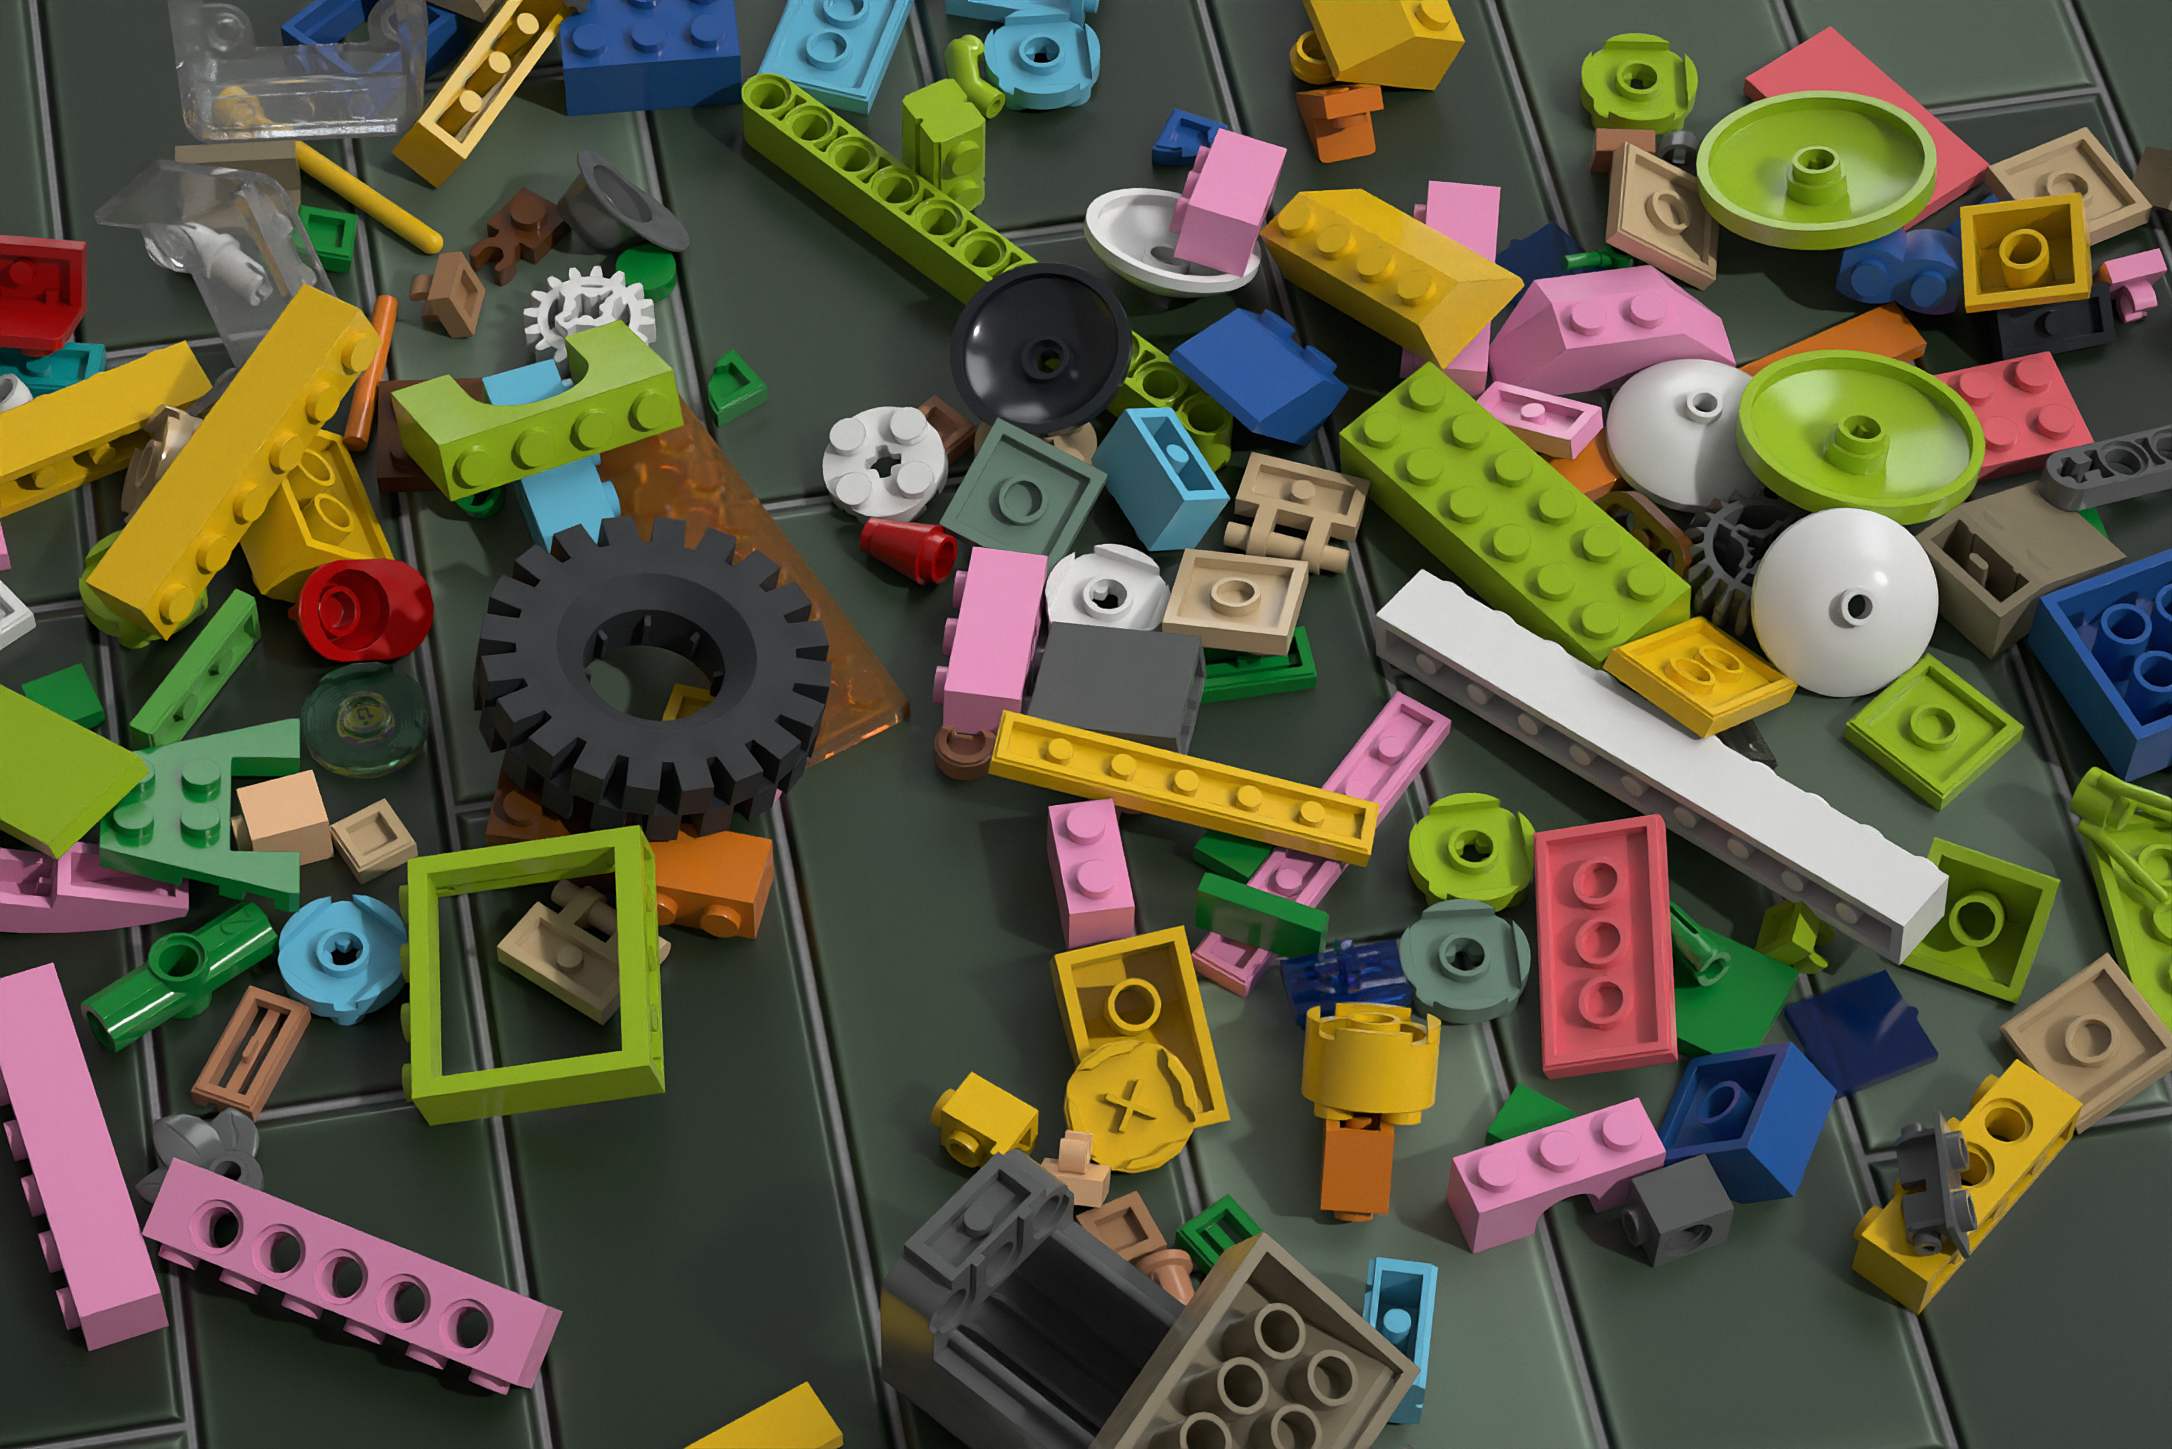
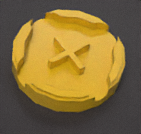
M1126 1039L1102 1045L1081 1060L1066 1085L1063 1114L1067 1130L1093 1133L1090 1161L1095 1164L1109 1165L1113 1172L1132 1175L1159 1168L1181 1152L1193 1132L1194 1122L1196 1121L1198 1100L1192 1077L1175 1055L1155 1044L1145 1043L1146 1041Z

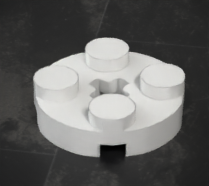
M878 407L869 409L852 418L839 420L830 431V443L825 450L822 465L824 481L833 502L842 511L844 509L847 513L856 516L858 522L866 525L868 520L873 517L882 520L911 522L927 510L925 504L934 497L937 489L940 494L946 484L948 459L938 432L926 421L925 415L916 408ZM891 456L892 459L901 460V464L891 467V476L886 478H880L878 471L871 469L872 465L882 457Z
M1117 544L1094 546V553L1085 554L1076 559L1074 552L1058 562L1047 580L1045 611L1048 619V632H1050L1052 621L1162 632V620L1171 595L1168 584L1166 586V583L1159 576L1160 568L1153 559L1131 547ZM1108 594H1112L1118 597L1119 607L1103 609L1098 607L1092 600L1103 601Z

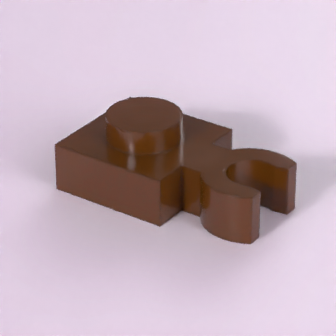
M523 187L487 222L488 238L478 241L471 248L469 253L470 266L477 273L486 263L499 262L494 267L495 284L502 287L511 282L515 277L517 271L516 263L521 258L536 266L572 228L557 213L556 204Z

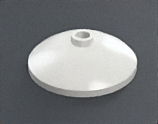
M1148 188L1115 190L1096 198L1087 209L1083 224L1084 234L1096 255L1109 268L1130 283L1149 292L1174 298L1223 295L1246 285L1255 277L1261 260V248L1258 241L1255 244L1243 278L1174 257L1179 234L1169 231L1177 201L1180 196L1182 197L1180 193Z
M1704 359L1665 361L1645 368L1635 374L1615 395L1606 421L1607 449L1620 475L1630 486L1648 499L1665 507L1689 513H1696L1697 511L1706 512L1707 506L1710 505L1713 497L1728 503V498L1735 489L1746 498H1752L1759 487H1761L1764 494L1767 493L1770 488L1762 483L1747 466L1739 452L1735 437V422L1742 393L1753 377L1732 366Z
M1858 508L1822 510L1810 514L1789 526L1776 538L1764 554L1755 574L1751 594V615L1756 637L1762 650L1774 667L1788 678L1796 681L1795 683L1818 694L1834 697L1866 695L1885 688L1897 680L1903 673L1913 667L1925 651L1933 634L1938 613L1936 577L1930 560L1919 542L1904 527L1890 518ZM1860 594L1866 603L1865 610L1860 616L1853 618L1848 612V603L1853 596Z

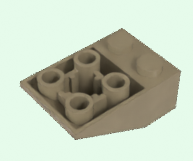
M2039 480L1958 505L1914 536L1927 554L1934 570L1938 588V612L1990 660H1993L2030 632L2039 597L2115 570L2127 561V556L2079 513L2061 510L2050 505L2038 490Z

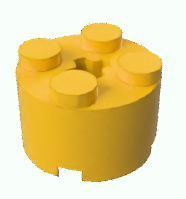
M1336 1003L1335 1016L1320 1018V1006L1309 1009L1306 1016L1301 1093L1305 1098L1314 1102L1313 1114L1329 1120H1349L1354 1117V1111L1381 1113V1120L1396 1125H1415L1420 1123L1422 1110L1435 1104L1441 1021L1427 1013L1426 1026L1411 1022V1008L1379 1003Z

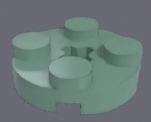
M1469 899L1447 900L1433 904L1424 910L1421 919L1414 923L1410 930L1408 926L1402 935L1397 964L1401 985L1405 993L1414 1001L1415 1011L1424 1019H1427L1428 1013L1439 1020L1459 1024L1481 1023L1494 1018L1507 1017L1513 1013L1517 1007L1518 998L1526 987L1531 961L1529 943L1523 930L1514 921H1512L1511 927L1504 919L1495 916L1496 908L1481 901ZM1467 952L1470 961L1481 962V965L1473 967V970L1463 971L1454 968L1449 963L1454 962L1455 953Z

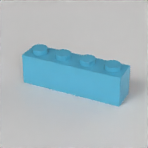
M553 358L482 378L483 403L491 405L533 403L557 396L574 387L571 378L561 380ZM600 453L511 482L534 544L539 545L549 554L554 533L581 523L597 545L601 519L621 516L619 500L612 482L609 480L601 483L595 466L601 464Z

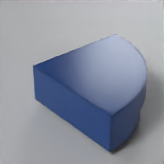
M1174 108L1152 148V162L1167 166L1194 164L1200 146L1211 148L1219 128L1229 130V126Z

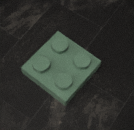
M997 418L939 525L945 529L946 534L972 547L1048 556V580L1053 568L1066 557L1102 491L1108 474Z

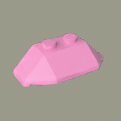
M1652 265L1534 280L1490 344L1488 364L1494 382L1498 381L1554 396L1622 387L1631 377L1645 368L1676 359H1704L1736 367L1721 318Z

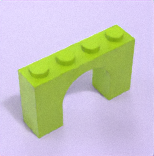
M620 319L563 337L574 387L545 400L521 405L481 403L471 398L449 374L390 393L403 449L452 502L684 426L673 369Z

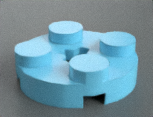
M1032 7L1015 11L1004 18V26L998 29L994 35L993 29L990 31L984 43V72L986 79L990 85L1004 93L1006 97L1004 107L1011 110H1022L1025 108L1045 110L1064 106H1080L1090 98L1091 88L1099 76L1100 44L1097 35L1086 23L1084 30L1078 24L1070 22V13L1057 8ZM1046 53L1047 59L1051 60V62H1034L1035 54Z
M352 895L353 902L340 901L332 903L331 896L308 903L299 909V912H296L285 924L278 944L280 950L278 965L284 989L292 1000L309 1006L311 1013L330 1017L338 1025L349 1026L357 1024L364 1019L366 1014L382 1008L393 1000L406 983L400 964L401 944L408 943L404 923L389 906L377 899L362 895ZM352 948L358 949L355 962L348 965H335L333 963V957L330 953L335 949L343 953L350 951Z

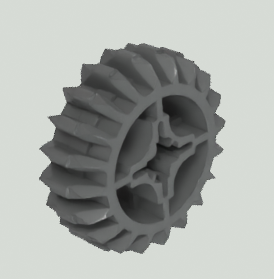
M1761 487L1753 494L1752 498H1746L1736 489L1728 498V503L1713 497L1710 505L1707 506L1706 512L1697 511L1695 517L1690 522V527L1685 532L1694 543L1693 546L1687 547L1691 556L1698 561L1696 565L1688 569L1686 577L1683 579L1691 586V600L1694 601L1696 617L1713 615L1712 623L1720 629L1726 626L1734 628L1738 641L1747 633L1756 634L1751 615V594L1755 574L1764 554L1783 531L1798 520L1811 514L1808 510L1788 503L1789 501L1781 496H1778L1777 499L1766 498Z

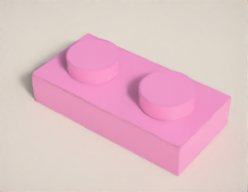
M1495 381L1477 400L1483 408L1532 450L1556 458L1574 460L1603 428L1602 410L1599 406Z

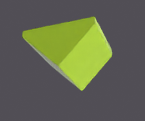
M1934 837L1927 859L1933 862L1940 871L1949 875L1944 916L1901 964L2018 1004L2045 932L2060 880Z

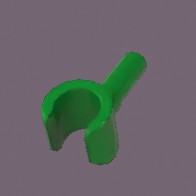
M1605 243L1604 249L1562 256L1560 264L1564 271L1594 266L1602 267L1603 271L1636 267L1638 266L1639 259Z

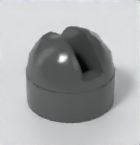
M1678 129L1672 130L1665 134L1659 142L1656 157L1696 177V161L1701 140L1694 132L1678 131ZM1675 149L1686 150L1685 161L1673 159Z

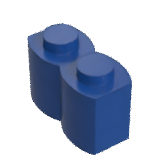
M1900 228L1879 239L1844 247L1841 249L1836 290L1851 299L1865 303H1886L1895 300L1907 309L1923 314L1941 315L1955 312L1963 279L1962 240L1938 230L1921 229L1906 233Z

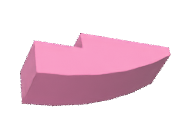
M76 842L58 860L41 852L0 848L1 932L71 933L111 930L184 917L189 909V878L184 877L183 882L179 886L100 867L99 844Z

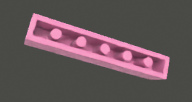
M54 963L0 978V1107L11 1104L15 1120L5 1122L3 1125L14 1161L28 1158L33 1173L32 1175L20 1178L31 1215L35 1217L45 1214L50 1227L49 1231L38 1234L49 1273L63 1269L68 1287L56 1290L67 1330L81 1326L88 1351H92L167 1327L169 1324L161 1291L143 1236L141 1235L142 1233Z

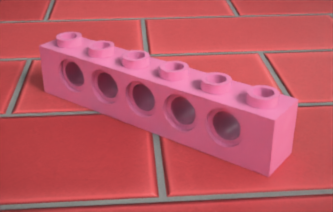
M174 1157L141 1234L162 1243L158 1256L193 1270H197L201 1259L224 1268L219 1279L222 1282L258 1295L262 1283L286 1292L281 1303L282 1306L320 1320L324 1308L348 1317L343 1328L344 1331L382 1345L385 1335L388 1333L410 1342L405 1355L444 1370L449 1358L470 1366L472 1370L468 1378L469 1381L507 1395L511 1383L532 1389L563 1312ZM233 1212L239 1225L237 1236L231 1244L220 1248L214 1238L215 1225L223 1215ZM295 1237L300 1245L299 1261L294 1268L288 1272L281 1273L275 1262L276 1250L285 1239ZM356 1261L362 1269V1284L355 1294L343 1298L337 1288V1276L346 1264ZM419 1286L425 1296L424 1310L416 1320L405 1323L399 1314V1300L407 1289ZM481 1311L488 1322L487 1335L479 1345L468 1348L461 1338V1325L469 1314Z

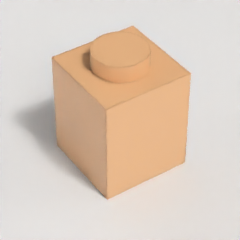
M313 769L236 789L241 815L230 817V824L238 851L300 852V866L334 857L329 821Z

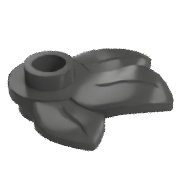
M228 1107L213 1120L211 1125L199 1117L187 1114L170 1115L155 1122L153 1141L158 1157L163 1165L147 1175L135 1186L137 1195L151 1207H153L173 1157L224 1177L231 1175L240 1176L237 1182L263 1192L264 1175L259 1162L255 1159L260 1144L259 1133L254 1122L241 1111ZM230 1212L223 1216H235V1214Z

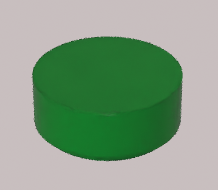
M653 244L635 245L625 250L617 259L616 273L618 271L625 273L626 287L640 282L643 285L644 299H652L653 303L665 299L673 292L677 282L676 264L673 256L666 249Z

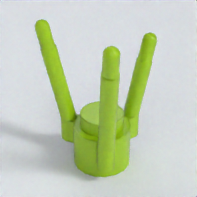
M2092 767L2079 783L2070 803L2069 810L2082 818L2077 827V832L2095 841L2158 902H2167L2169 899L2168 892L2105 830L2110 826L2118 831L2122 830L2129 822L2135 809L2172 823V799L2124 782L2098 767Z

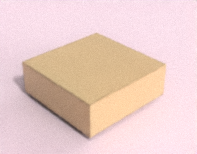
M385 798L329 826L333 845L361 885L407 862V859L418 856L416 842Z

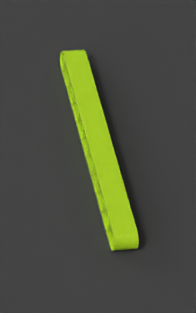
M767 72L757 74L744 83L741 91L743 135L746 142L963 304L967 305L975 293L996 276L1015 267L1038 262L787 78L779 74ZM1132 331L1133 349L1130 368L1120 391L1106 409L1119 418L1125 409L1171 407L1212 471L1216 472L1225 467L1231 455L1234 416L1168 359V356ZM1050 359L1045 364L1055 370L1060 360Z

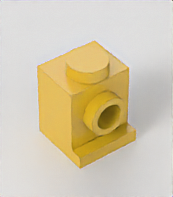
M972 1071L956 1091L948 1089L942 1094L930 1116V1123L941 1129V1145L946 1147L954 1159L968 1167L979 1166L982 1168L998 1151L1005 1155L1013 1149H1020L1029 1156L1038 1145L1039 1111Z

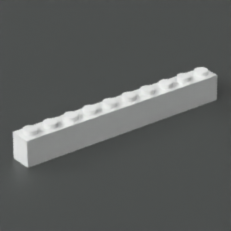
M1421 569L1376 614L1377 656L1646 816L1660 813L1666 828L1793 903L1804 901L1818 918L1895 964L1900 965L1944 916L1949 875L1940 871L1933 862L1922 856H1914L1885 839L1875 828L1866 824H1859L1830 807L1820 796L1814 793H1806L1777 776L1767 765L1757 761L1753 762L1725 746L1715 735L1703 739L1649 700L1619 684L1609 673L1591 668L1567 654L1559 644L1551 640H1543L1519 626L1506 613L1492 610L1466 595L1456 584L1442 581Z

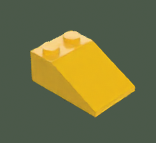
M1184 925L1064 952L1052 957L1048 962L1075 1068H1077L1081 1060L1104 1044L1126 1039L1146 1041L1145 1043L1155 1044L1175 1055L1192 1077L1198 1100L1197 1116L1193 1129L1231 1120Z

